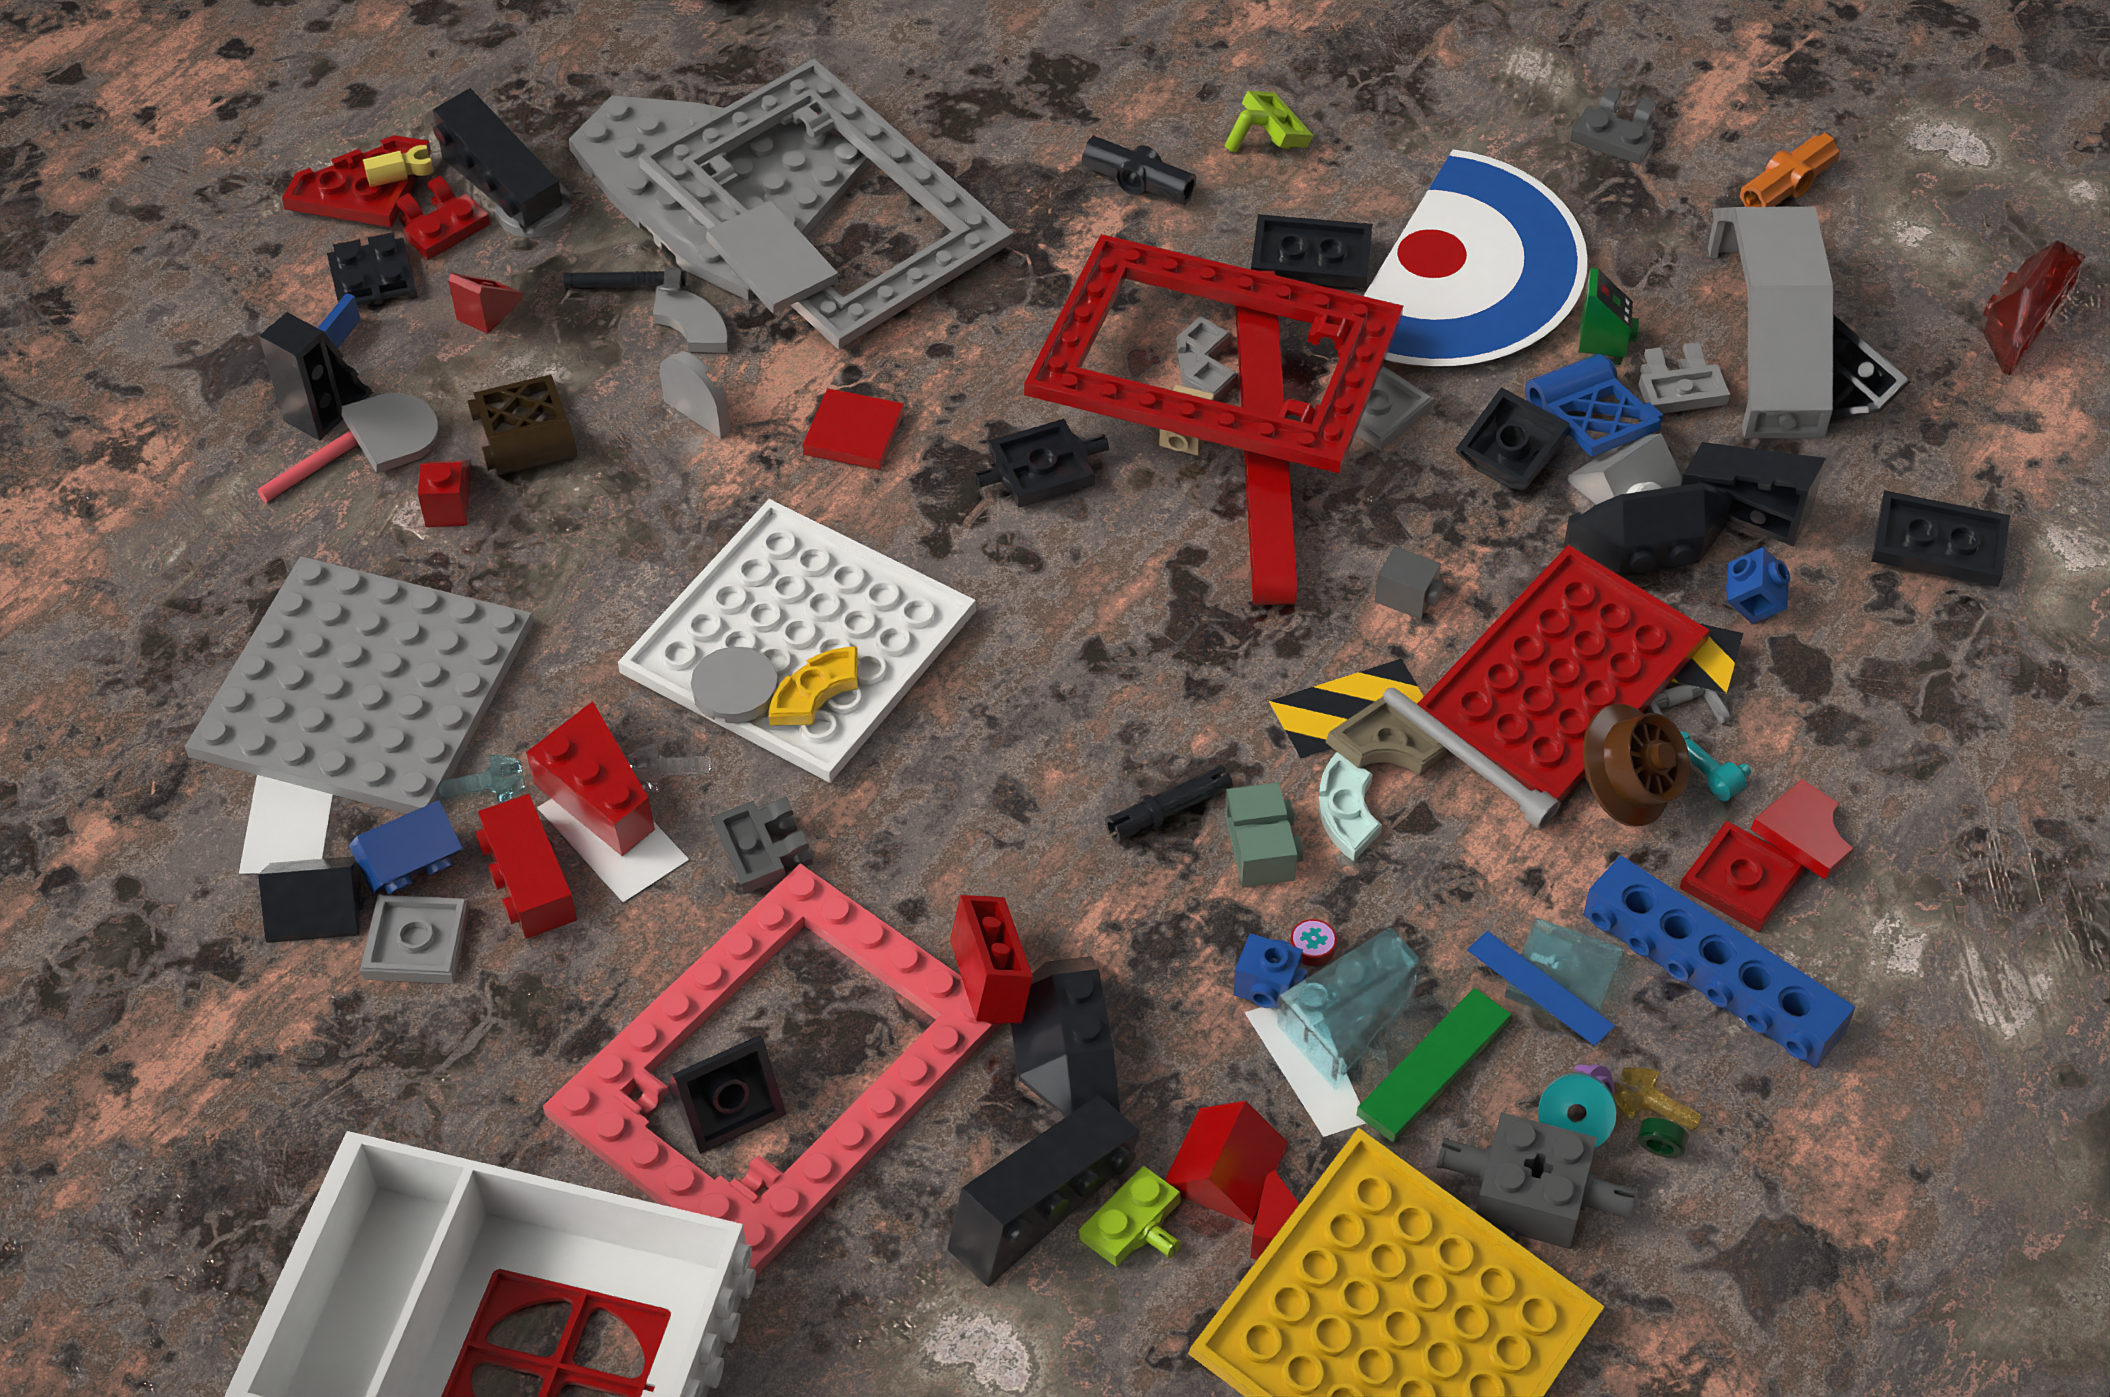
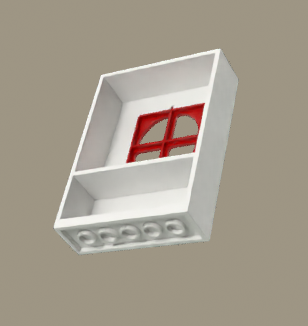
M347 1131L224 1397H475L471 1381L476 1366L482 1363L541 1377L543 1384L538 1397H558L561 1389L569 1384L621 1397H707L709 1388H717L721 1380L724 1368V1359L721 1358L725 1344L726 1342L733 1343L736 1338L740 1323V1314L737 1313L741 1299H748L754 1287L756 1271L750 1267L752 1248L751 1245L746 1244L744 1228L741 1223ZM552 1301H565L573 1306L557 1349L549 1357L493 1345L487 1341V1337L495 1325L520 1309ZM603 1310L615 1316L636 1337L645 1360L644 1369L640 1376L627 1378L578 1366L573 1362L588 1319L594 1311Z

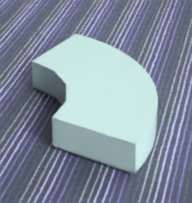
M1336 752L1322 775L1318 803L1319 813L1324 829L1331 841L1344 855L1355 861L1381 834L1382 824L1370 814L1364 800L1365 793L1372 783L1373 774L1362 767L1357 768Z

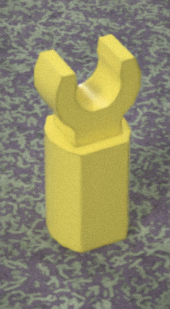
M426 145L415 146L401 154V151L363 159L370 187L408 179L407 175L411 174L425 176L434 172Z

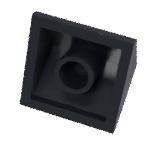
M354 856L270 863L258 874L264 935L267 943L359 935L362 872Z
M761 1035L673 1073L670 1079L668 1089L699 1154L786 1115L765 1042Z

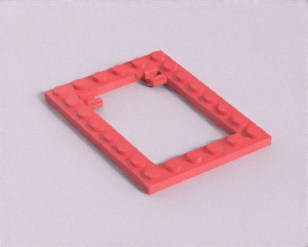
M800 863L543 1105L546 1117L658 1204L743 1224L746 1244L751 1245L752 1248L750 1267L755 1269L757 1276L1002 1024L994 1025L976 1021L961 975ZM804 926L936 1019L784 1173L758 1155L748 1164V1173L741 1181L734 1178L731 1182H728L721 1175L714 1180L648 1129L650 1121L646 1118L662 1104L664 1097L669 1093L668 1086L651 1073ZM635 1088L643 1093L637 1101L628 1096ZM765 1185L769 1189L760 1197L756 1193Z

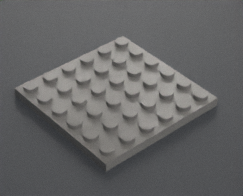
M300 556L186 743L187 755L189 758L397 812L411 813L438 801L534 624L531 612Z

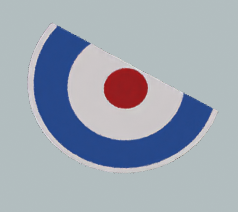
M1453 149L1364 294L1365 297L1404 305L1401 322L1385 360L1421 366H1459L1494 360L1530 346L1557 327L1578 301L1587 274L1588 258L1586 244L1582 231L1570 210L1554 192L1540 181L1502 161L1472 152Z

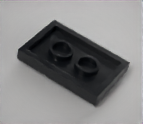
M1258 214L1251 270L1275 271L1277 276L1310 284L1366 289L1373 224Z
M1884 490L1871 562L1999 587L2003 575L2010 515Z

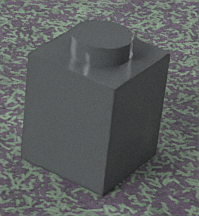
M1394 546L1378 574L1375 603L1422 619L1429 605L1436 606L1442 595L1444 583L1439 581L1441 563Z

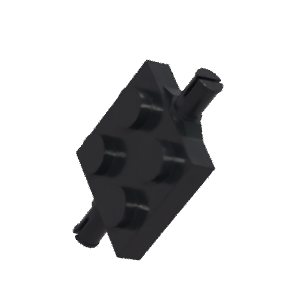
M1065 419L989 440V452L996 466L974 472L975 484L978 489H981L982 487L1001 482L1009 489L1018 508L1095 485V474L1087 461V456L1109 451L1108 440L1102 434L1082 441L1071 432Z

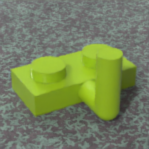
M1248 90L1242 101L1246 110L1240 113L1224 145L1229 151L1238 152L1251 125L1262 126L1271 136L1272 142L1284 149H1290L1291 147L1308 148L1314 135L1275 92Z

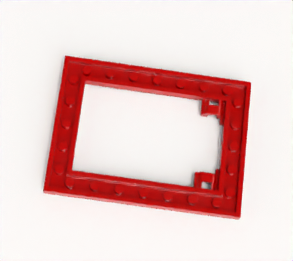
M1101 234L1024 382V395L1340 473L1401 322L1404 305ZM1125 279L1312 323L1307 342L1318 346L1323 337H1329L1334 341V349L1338 350L1337 357H1339L1320 405L1316 404L1313 409L1309 403L1288 399L1285 402L1279 401L1274 415L1081 367ZM1289 415L1299 416L1301 418L1300 422L1288 419Z

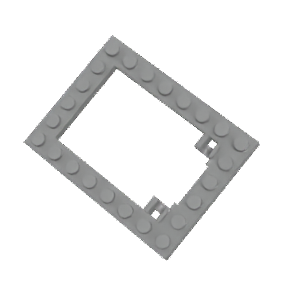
M815 58L639 155V167L703 226L709 229L748 211L725 190L738 182V174L735 173L733 166L726 160L727 152L780 122L786 125L793 121L797 125L803 121L806 125L807 135L813 139L835 128L952 231L845 297H842L835 289L829 286L790 305L838 350L1013 242L1014 232ZM714 171L717 172V173H715V174L712 175V176H709V175H708V174H710V173H712V172H714Z

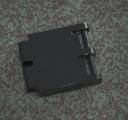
M394 232L367 237L369 245L361 246L360 239L333 244L334 252L327 253L338 302L346 293L355 297L362 296L355 298L357 306L375 302V306L382 305V300L409 295L410 298L418 297L404 239H395Z

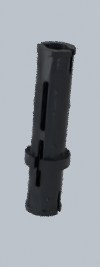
M1219 764L1213 769L1155 796L1146 794L1138 799L1137 804L1114 815L1107 816L1105 818L1106 829L1109 834L1117 832V834L1112 836V840L1116 843H1120L1124 839L1147 828L1156 830L1163 826L1164 820L1226 792V789L1233 788L1231 776L1229 773L1221 776V773L1226 772V768Z

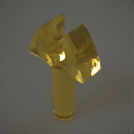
M1641 1067L1623 1068L1620 1080L1640 1090L1636 1092L1630 1091L1618 1082H1614L1613 1097L1628 1117L1633 1119L1639 1109L1650 1108L1691 1131L1698 1127L1701 1121V1115L1698 1112L1658 1092L1655 1084L1658 1080L1659 1071Z

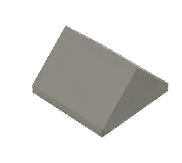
M1662 433L1646 435L1602 453L1568 475L1567 481L1597 505L1620 494H1627L1628 490L1637 483L1654 482L1662 488L1681 486L1682 477Z

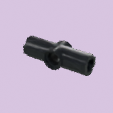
M1093 135L1086 143V148L1082 154V166L1115 178L1119 187L1131 195H1140L1146 190L1179 204L1186 205L1196 186L1195 174L1162 162L1159 154L1149 146L1140 145L1134 150H1130Z

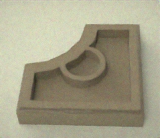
M1383 697L1331 730L1326 740L1329 746L1357 768L1370 763L1388 762L1406 767L1418 775L1445 758L1449 751L1388 705Z

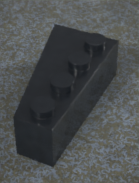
M471 88L433 109L436 124L433 127V132L439 141L442 159L500 206L507 216L513 217L523 227H527L562 206L560 185L556 177Z
M1100 1095L1096 1096L962 1187L947 1250L989 1287L1115 1175H1121L1132 1165L1136 1158L1134 1150L1140 1130Z

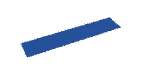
M1488 930L1467 949L1468 952L1593 1046L1598 1044L1615 1027L1614 1024Z

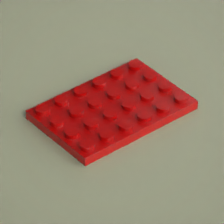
M1567 545L1417 705L1529 790L1537 789L1541 793L1547 791L1562 802L1586 776L1583 761V743L1586 729L1593 716L1602 708L1613 704L1630 705L1643 713L1708 641L1710 630L1572 546Z

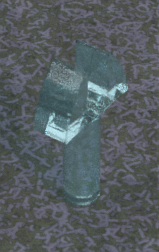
M489 755L491 766L485 772L443 780L440 782L439 792L443 798L490 790L495 792L498 803L504 802L525 787L524 776L519 774L523 773L521 761L503 755ZM506 775H514V776H511V777H508V778H502L503 776H506Z

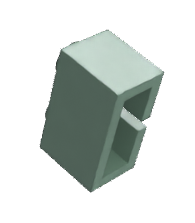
M1280 783L1226 789L1225 818L1241 886L1250 887L1295 881L1296 864L1303 861V847L1300 835H1292L1290 826L1294 825L1293 806L1290 799H1283Z

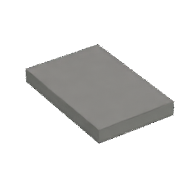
M772 200L706 230V240L772 314L838 283V272Z

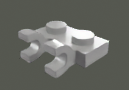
M1699 342L1683 345L1686 359L1679 360V370L1668 371L1661 347L1645 349L1644 356L1647 364L1641 365L1640 371L1642 375L1639 381V388L1645 404L1650 402L1662 414L1727 405L1730 393L1719 365H1706Z

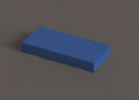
M346 293L318 327V329L325 332L337 348L361 321L355 296Z

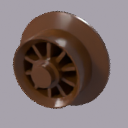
M1626 704L1606 706L1599 710L1591 719L1586 729L1583 743V761L1586 773L1584 778L1589 783L1597 802L1610 817L1623 825L1640 827L1654 822L1663 813L1668 801L1678 798L1684 792L1689 781L1690 757L1681 732L1667 717L1658 713L1643 714L1640 710Z

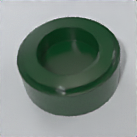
M1654 1117L1646 1118L1642 1121L1637 1136L1639 1144L1645 1150L1667 1158L1683 1155L1689 1139L1688 1132L1680 1125L1666 1119Z

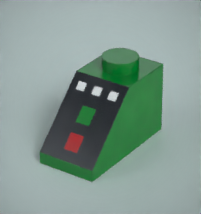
M1590 268L1580 323L1578 352L1626 357L1629 341L1636 342L1639 318H1632L1633 301L1596 268Z

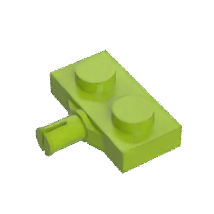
M1142 1166L1079 1229L1080 1241L1115 1267L1132 1251L1148 1243L1170 1259L1174 1257V1253L1177 1254L1181 1241L1161 1227L1165 1218L1181 1203L1180 1191L1145 1166Z

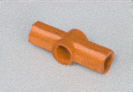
M1826 133L1820 136L1814 135L1791 153L1786 150L1777 152L1769 161L1765 171L1741 188L1740 199L1745 207H1774L1789 195L1794 198L1804 195L1811 187L1815 177L1838 161L1840 150L1835 144V139Z

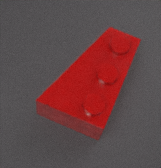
M593 701L526 752L534 785L621 856L655 830L649 797Z

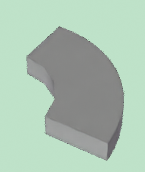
M657 286L653 309L654 324L670 326L679 331L688 341L689 352L728 353L729 345L725 323L721 315L710 303L685 290L667 292L660 291Z

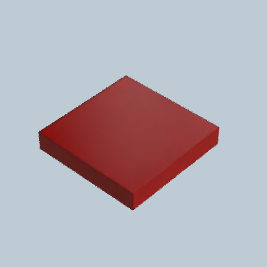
M827 388L803 442V455L881 470L904 415V403Z
M1726 820L1682 878L1679 889L1760 933L1802 876L1805 866L1780 849Z

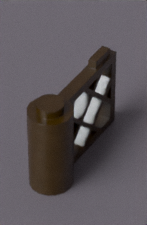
M552 374L473 392L475 399L467 401L473 421L481 419L489 444L482 447L487 470L495 469L497 476L578 457L572 429L563 410ZM548 391L540 400L528 397L532 393ZM498 401L507 402L500 410L486 406V404ZM518 406L530 409L524 417L513 414ZM542 413L557 418L544 422L536 421ZM502 423L514 426L510 430L494 433Z

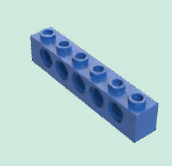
M1620 855L1589 888L1583 915L1590 919L1597 928L1610 932L1628 944L1638 955L1648 957L1666 969L1676 980L1686 982L1704 994L1712 1004L1724 1007L1745 1021L1747 1026L1753 1031L1765 1034L1783 1046L1791 1056L1804 1060L1817 1068L1847 1032L1856 1006Z

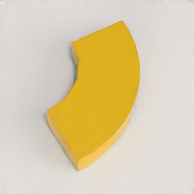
M858 646L837 648L815 655L806 660L807 664L793 675L786 676L772 697L768 715L769 725H813L817 711L826 700L841 692L857 690Z

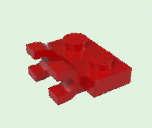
M441 176L427 182L428 188L436 195L430 198L437 210L425 216L417 201L409 193L396 199L397 206L404 212L399 216V219L406 226L403 228L405 239L427 260L490 225L489 214L467 193L456 198L448 183Z

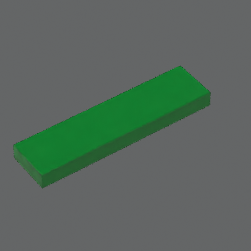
M1473 988L1357 1107L1356 1115L1395 1143L1510 1023L1512 1014L1479 990Z

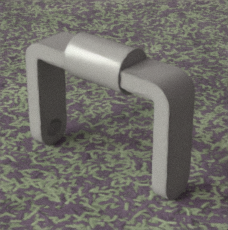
M1685 684L1662 691L1646 710L1647 713L1663 715L1660 711L1661 708L1678 705L1702 695L1720 723L1730 720L1729 712L1716 691Z

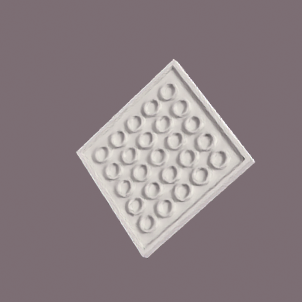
M768 499L618 661L619 672L831 783L976 612V600ZM732 646L749 647L765 654L775 666L779 685L786 676L793 675L807 664L806 660L815 655L837 648L858 646V689L841 692L826 700L817 711L813 725L770 726L769 710L754 720L737 724L726 723L725 719L715 717V720L705 716L695 705L691 690V679L693 670L704 657L716 650Z

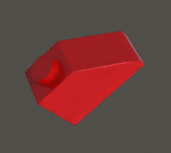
M471 459L429 461L420 464L417 495L426 528L467 526L472 471Z

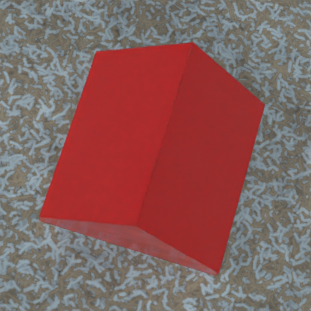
M1246 1100L1199 1108L1164 1181L1180 1191L1181 1198L1252 1225L1258 1213L1266 1174L1274 1170L1277 1172L1288 1148V1141Z

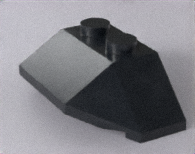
M1833 314V409L1830 421L1881 412L1911 381Z
M1704 483L1620 494L1594 505L1585 513L1578 512L1569 516L1564 545L1565 547L1567 545L1572 546L1618 575L1635 572L1644 573L1649 570L1675 566L1684 567L1689 564L1699 563L1726 527L1732 496L1730 492L1720 491Z
M1092 956L1045 962L1032 973L1033 979L1022 1024L1010 1023L1019 1081L1047 1104L1060 1111L1064 1118L1098 1095L1120 1113L1114 1048L1099 968Z

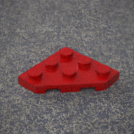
M393 135L380 140V147L365 153L357 149L331 159L332 165L316 172H313L311 168L297 172L282 196L284 209L392 227L401 210L397 206L396 199L410 193L418 175L411 174L407 175L408 179L370 187L363 159L401 151V154L419 145H426L430 156V142L428 140Z

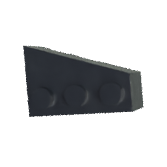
M286 312L259 336L283 421L320 441L343 420L342 406L367 399L373 393L369 386L363 384L357 377L359 374L356 370L348 366L342 359L344 357L325 332Z
M1702 442L1683 473L1681 486L1704 483L1720 491L1730 492L1732 503L1727 521L1794 546L1811 515L1826 458Z

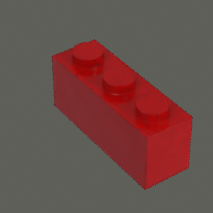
M530 794L478 811L482 829L474 831L483 857L491 854L494 863L489 864L488 868L496 890L505 888L508 897L502 899V903L510 924L519 922L524 937L527 939L577 921L572 894Z
M960 895L950 943L975 1020L994 1025L1002 1023L1022 1024L1033 975L1005 897Z

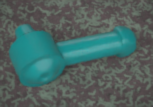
M1680 731L1688 748L1690 762L1707 776L1708 786L1718 799L1728 801L1746 789V778L1751 774L1749 765L1744 763L1737 766L1731 762L1720 765L1690 739L1689 733Z

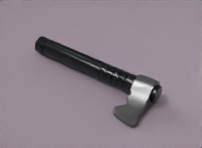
M665 268V271L564 273L563 284L564 288L658 286L660 291L678 292L687 285V274L683 268Z

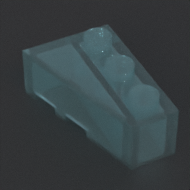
M1389 927L1281 994L1277 1026L1329 1085L1336 1090L1350 1067L1357 1059L1360 1060L1368 1050V1044L1379 1030L1387 1026L1415 990L1420 958Z

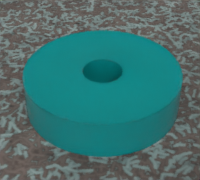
M1581 1072L1567 1073L1555 1078L1543 1091L1539 1101L1538 1118L1540 1123L1597 1137L1596 1148L1608 1139L1616 1123V1103L1610 1089L1600 1079ZM1574 1104H1580L1586 1109L1587 1114L1581 1120L1572 1119L1568 1114L1569 1107Z

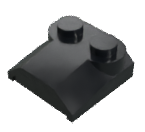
M1501 387L1456 447V453L1472 468L1508 488L1525 490L1548 462L1560 456L1564 448V440L1571 432L1570 423Z

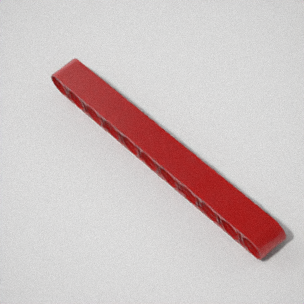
M1260 271L1275 275V271ZM1235 305L1241 407L1274 415L1279 401L1284 402L1278 315ZM1244 450L1253 605H1296L1297 574L1289 462Z

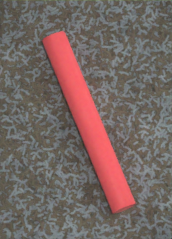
M346 432L258 488L257 492L260 498L265 503L269 502L357 446L358 442L352 432Z

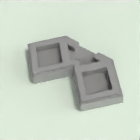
M1202 316L1198 317L1176 337V352L1181 383L1184 387L1214 394V401H1219L1238 384V373L1214 360L1218 354L1231 344V333Z

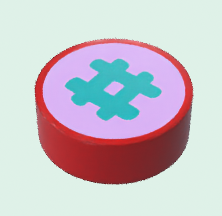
M1308 919L1298 923L1293 928L1290 944L1303 949L1302 964L1320 966L1333 958L1336 951L1337 936L1334 929L1328 923L1318 919Z

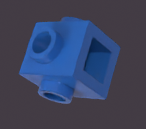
M1764 547L1729 562L1728 580L1726 583L1727 602L1751 624L1788 609L1790 573L1787 566L1782 560H1777Z
M1250 933L1235 968L1233 995L1250 1000L1263 1008L1273 1007L1286 1012L1292 996H1301L1307 980L1308 970L1301 968L1303 949L1294 947L1284 940H1271Z

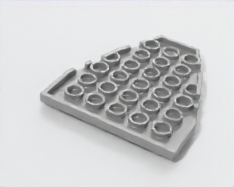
M612 95L569 138L570 151L578 161L585 164V170L591 178L596 177L603 185L604 194L609 201L639 229L645 227L654 236V243L661 249L667 247L676 256V263L683 270L749 301L755 293L706 240L707 228L639 167V155L722 110L723 107L696 102ZM791 121L783 125L780 122L726 153V160L733 166L735 173L738 174V182L725 190L747 210L772 200L806 237L870 166L872 161L852 143L828 132L813 139L807 135L805 123L800 122L796 125ZM714 171V172H712V173H710V174H708V175H709V176H712V175H714V174L717 173V172Z

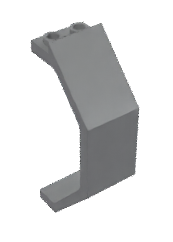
M1816 207L1712 208L1714 220L1708 243L1709 257L1717 258L1718 253L1739 252L1748 293V402L1742 424L1744 439L1825 438L1833 409V282Z

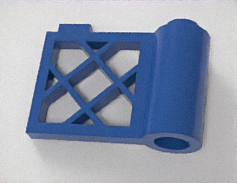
M1595 354L1526 382L1525 395L1527 401L1570 423L1571 432L1568 435L1591 457L1661 430L1663 414L1650 402L1643 404L1617 380V370L1614 363L1601 354ZM1613 394L1620 403L1615 404L1598 400ZM1572 410L1587 412L1585 417L1566 414V412ZM1594 413L1615 416L1614 421L1592 419ZM1622 417L1640 419L1642 422L1629 424L1622 423L1621 419ZM1589 430L1610 434L1594 440L1587 432Z

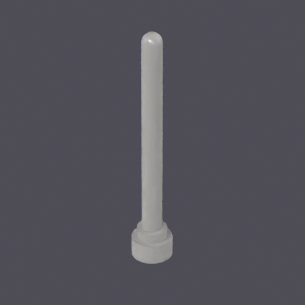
M1396 688L1385 690L1383 698L1388 705L1521 805L1520 811L1525 814L1524 820L1538 830L1543 829L1552 820L1560 807L1561 802L1547 791L1541 793L1537 789L1529 790Z

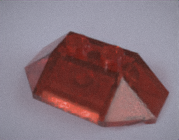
M2058 240L2026 259L2016 273L2010 271L2001 286V294H1993L1985 307L1983 315L1988 317L1983 334L2002 372L2009 376L2077 283L2086 256Z

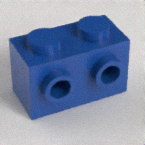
M439 800L356 836L349 844V848L371 893L374 894L386 889L388 895L412 885L414 882L411 877L425 870L430 877L449 869L454 865L452 858L463 849Z

